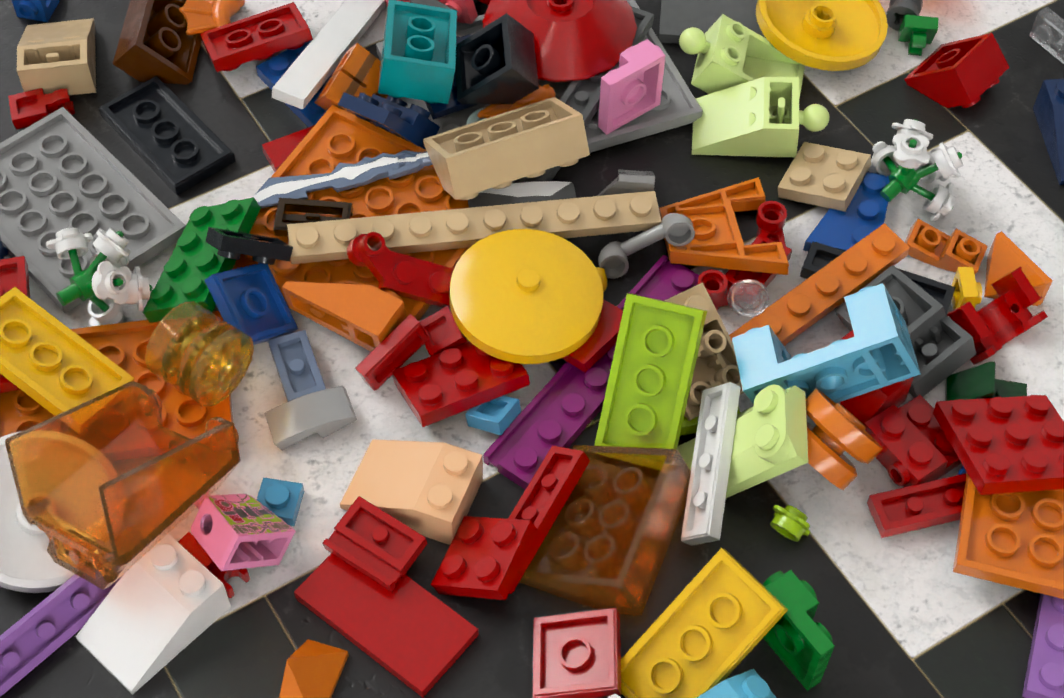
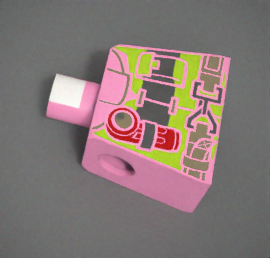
M208 487L200 491L194 500V505L199 511L191 526V533L221 571L280 564L296 531L251 495H220L213 488Z

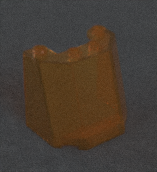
M130 381L5 440L22 513L30 526L36 525L49 538L50 542L47 552L55 563L104 590L115 583L193 512L206 497L216 491L241 461L238 448L239 435L233 422L221 417H214L207 421L205 433L190 439L163 426L161 416L162 402L154 390L137 382Z

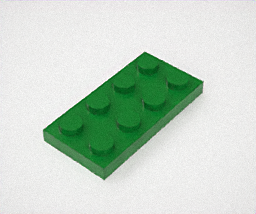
M254 197L243 200H230L226 203L209 207L201 206L190 214L189 221L178 238L177 244L168 262L165 264L155 288L151 291L150 298L142 312L150 323L213 312L216 304L204 280L212 274L232 270L237 260L219 256L217 254L218 249L205 242L208 227L250 233L261 209Z

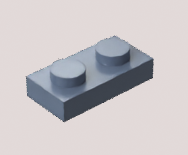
M305 330L268 340L287 402L326 389Z

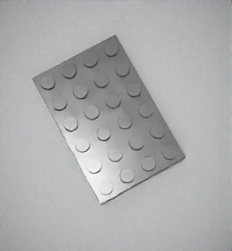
M61 107L0 143V239L12 258L25 256L29 276L66 314L84 301L78 298L63 306L56 296L57 292L71 285L69 278L74 276L70 259H59L55 249H47L46 247L47 241L56 239L55 234L58 231L74 227L78 228L80 233L92 234L93 240L86 242L88 252L78 257L82 271L90 266L91 257L97 253L92 243L98 237L96 232L99 228L106 232L109 228L122 231L124 237L129 241L126 247L131 251L128 256L129 263L126 267L133 271L135 266L142 265L175 244L186 225L64 107Z

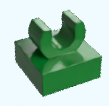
M904 16L899 28L898 41L909 42L908 55L922 56V49L926 47V44L932 43L938 31V17Z

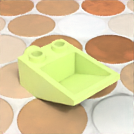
M722 14L705 34L696 27L687 28L681 33L679 38L681 49L690 55L697 54L691 84L702 91L711 94L761 77H799L800 99L805 65L788 58L778 51L765 37L743 26L740 22L734 21Z
M761 77L695 98L703 113L702 117L693 122L691 155L795 158L797 155L799 124L812 132L821 131L829 123V112L820 104H811L804 111L799 110V77Z

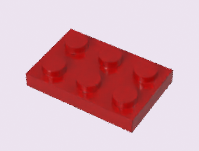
M294 2L200 33L203 45L216 72L222 70L232 71L243 63L252 60H264L271 57L273 53L285 49H297L303 46L305 42L313 40L310 28Z
M470 341L392 371L396 387L422 427L530 385L529 374L522 364L495 358L478 349Z

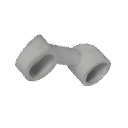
M667 214L662 218L661 224L622 243L614 241L607 244L599 254V267L605 269L607 278H619L628 271L629 263L627 256L663 238H666L667 242L673 246H684L690 243L695 236L693 223L682 214Z

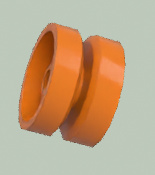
M815 388L806 398V414L816 424L813 427L807 422L808 463L837 488L844 490L857 477L855 466L843 452L846 451L861 463L869 464L883 448L865 430L866 427L840 403L836 404L822 391Z

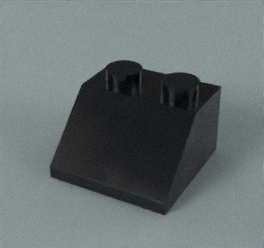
M506 13L456 45L455 66L458 102L461 104H513L539 89L534 34Z

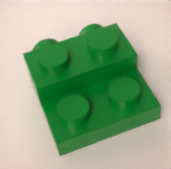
M792 570L785 574L782 571H778L771 575L763 583V586L788 611L763 639L808 691L821 682L835 645L832 643L828 630L821 623L813 621L819 602L810 584L804 580H799Z

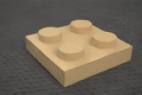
M804 142L777 187L778 197L846 212L871 166V155Z

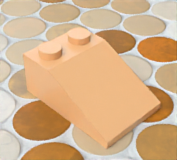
M372 439L340 503V508L348 510L357 497L360 496L424 537L450 545L464 516H467L483 481L482 455L444 442Z

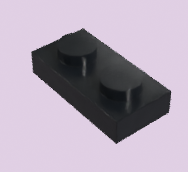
M208 227L205 241L218 249L217 254L219 256L239 260L241 254L253 256L252 260L269 265H274L276 259L290 261L293 246L278 238Z

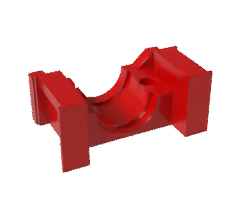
M1022 267L1013 270L991 284L999 297L980 310L976 311L969 301L946 314L973 337L977 353L970 359L973 365L991 357L1005 343L1048 317L1044 310L1035 315H1032L1027 307L1042 299V296L1040 297L1021 270Z

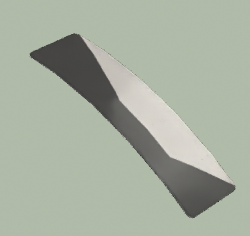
M533 181L512 183L506 188H490L481 191L477 197L468 200V205L471 208L576 198V193L572 182Z

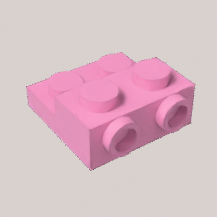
M648 39L620 54L619 68L613 69L601 77L598 127L606 135L660 105L665 54L659 46L654 45Z

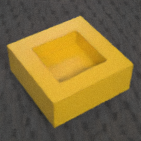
M958 267L951 286L956 287L952 297L953 310L969 301L975 308L976 304H980L982 300L981 283L976 282L973 267Z

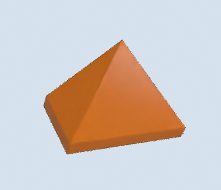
M1002 231L996 234L987 256L984 297L993 299L999 297L991 284L1013 270L1022 267L1021 270L1040 297L1042 296V299L1033 304V306H1038L1043 303L1053 280Z
M307 639L286 661L279 698H332L348 658V651Z

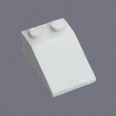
M166 533L132 562L76 635V639L133 695L231 608L224 584L169 533Z

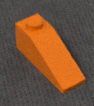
M286 281L282 286L289 308L371 350H374L407 318L404 301L398 294L391 290L383 291L373 285Z

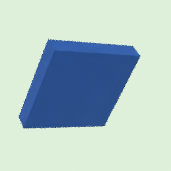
M258 263L212 274L204 280L237 350L288 335L298 330V326L268 264Z

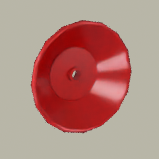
M490 0L482 21L484 28L507 13L534 34L538 79L551 82L586 80L612 69L619 62L620 54L632 46L637 31L632 7L626 0Z

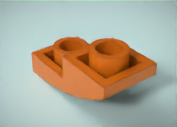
M917 219L912 225L905 240V243L910 247L909 256L952 272H956L958 267H973L974 274H976L988 248L984 243L957 228L949 236L920 219Z

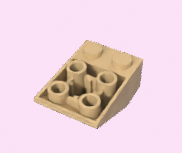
M94 18L26 26L17 46V73L24 92L43 88L45 94L52 93L58 89H68L69 95L96 93Z
M703 283L664 300L707 310L684 415L688 421L699 416L703 390L732 382L741 387L740 395L744 393L733 342Z

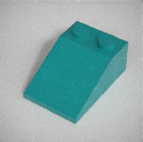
M388 0L379 75V94L389 95L394 98L418 99L427 103L449 104L456 66L457 10Z

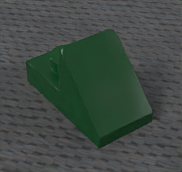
M987 362L948 376L945 383V401L1027 396V384L995 379L996 363Z

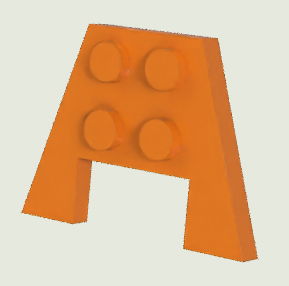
M759 177L660 207L661 221L667 214H682L692 221L695 230L693 240L684 246H673L664 238L670 263L788 275L789 263L782 242L744 245L734 212L758 210L759 206L766 202V196Z

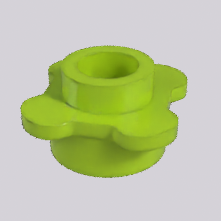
M778 505L773 507L775 513L770 525L774 530L795 542H798L802 535L809 536L810 530L808 529L810 525L806 522L808 517L803 512L790 505H786L785 508Z

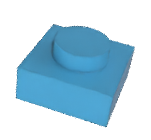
M503 395L469 409L465 414L469 427L502 435L521 413L519 399Z
M263 477L257 501L288 525L295 526L304 495L303 483Z

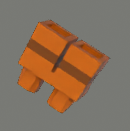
M356 43L346 51L331 75L332 77L316 99L315 104L324 110L329 109L331 105L345 110L338 105L344 92L357 98L361 92L370 97L375 94L387 99L388 95L378 93L381 61L359 43Z

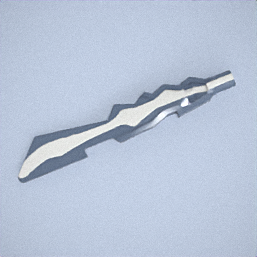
M404 150L395 155L382 153L374 158L364 157L356 164L339 163L331 173L268 178L253 197L262 209L278 205L279 198L308 199L307 193L333 188L335 191L340 192L367 185L382 178L389 177V180L412 174L420 171L425 166L433 164L427 151L421 153Z

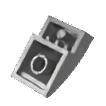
M892 265L865 287L883 283L904 318L921 373L914 377L909 393L914 398L919 395L924 397L977 354L974 340L969 333L946 315L942 304ZM845 302L835 312L848 330L852 331L853 328Z

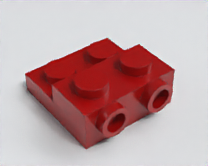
M921 395L899 408L892 405L864 423L865 430L883 448L875 458L886 468L893 482L902 487L937 480L962 464L934 417V408Z

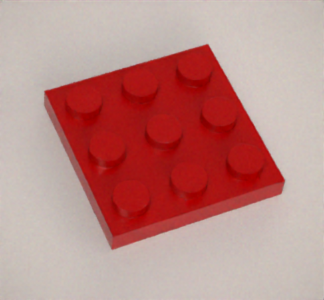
M1046 395L936 401L933 415L980 495L1064 489V421Z

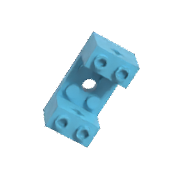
M884 284L864 287L857 293L844 297L855 337L834 341L829 346L813 352L801 353L791 357L769 325L761 328H752L744 334L733 337L732 342L742 389L751 402L754 404V399L761 390L775 384L784 389L795 385L805 391L806 398L817 388L835 403H839L920 375L906 322Z

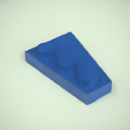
M867 172L846 212L829 208L805 241L803 250L809 251L814 241L847 251L883 225L888 201L881 196L880 191L890 183L889 176Z

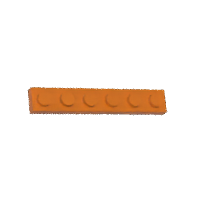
M884 223L729 335L731 340L733 337L744 334L752 328H761L769 325L785 346L844 303V297L857 293L890 266L896 265L907 257L910 247Z

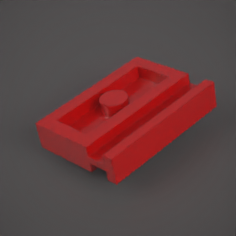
M360 496L357 497L334 527L335 531L329 539L326 538L323 541V546L327 551L391 592L394 590L399 578L406 574L428 544L426 537Z

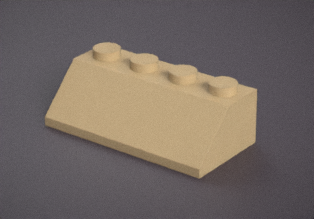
M556 97L423 139L424 146L443 189L455 200L473 199L481 191L490 188H506L514 180L523 177H538L543 175L547 169L556 166H571L576 164L578 159L590 155L583 115Z

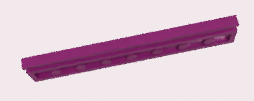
M663 255L629 293L664 301L696 286L699 275L681 264L670 263L668 257ZM626 297L617 306L621 310L624 309ZM616 344L586 373L566 362L515 418L503 434L483 454L484 463L498 468L500 474L526 490L552 446L569 448L602 410Z

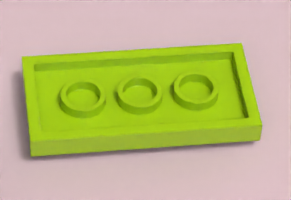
M627 293L594 449L665 468L673 467L707 310Z

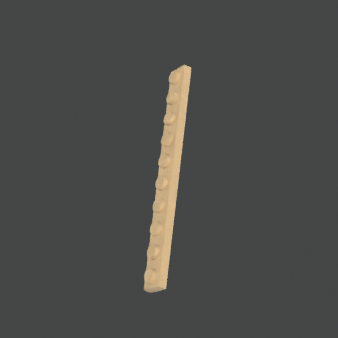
M646 191L287 224L289 245L293 246L291 264L349 259L347 247L350 241L358 235L370 232L381 234L389 250L406 254L469 248L489 235L513 229L539 230L562 238H575L646 231L661 224L662 221L656 192Z

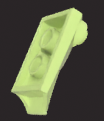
M775 384L767 386L756 395L752 407L737 414L726 498L809 462L805 391L795 385L787 389ZM696 438L677 447V482L680 486L686 488L689 487Z

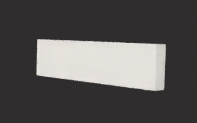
M732 382L705 389L702 392L681 541L691 546L720 540L741 389L740 386Z

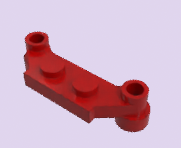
M766 201L759 206L756 217L758 225L757 238L751 245L782 242L787 260L789 261L792 249L786 247L783 227L786 222L787 210L784 205L777 201ZM711 269L699 275L697 285L700 283L704 284L716 310H718L722 306L742 302L752 305L777 274L729 269L726 274H723L718 270Z
M377 232L358 235L348 244L347 255L349 260L356 266H367L379 282V289L383 291L391 290L399 296L444 308L448 305L450 307V282L453 268L391 251L385 245L383 236Z

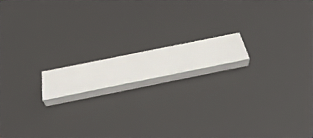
M345 0L273 86L271 98L304 109L335 71L346 51L359 41L386 7L385 0Z

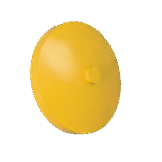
M758 0L756 4L757 22L766 39L788 58L820 70L845 71L867 64L878 54L887 35L888 23L886 14L878 0Z
M506 230L479 240L460 257L453 270L450 282V308L459 330L473 345L495 358L513 363H546L573 353L593 334L601 315L603 285L593 262L581 249L568 240L539 230Z

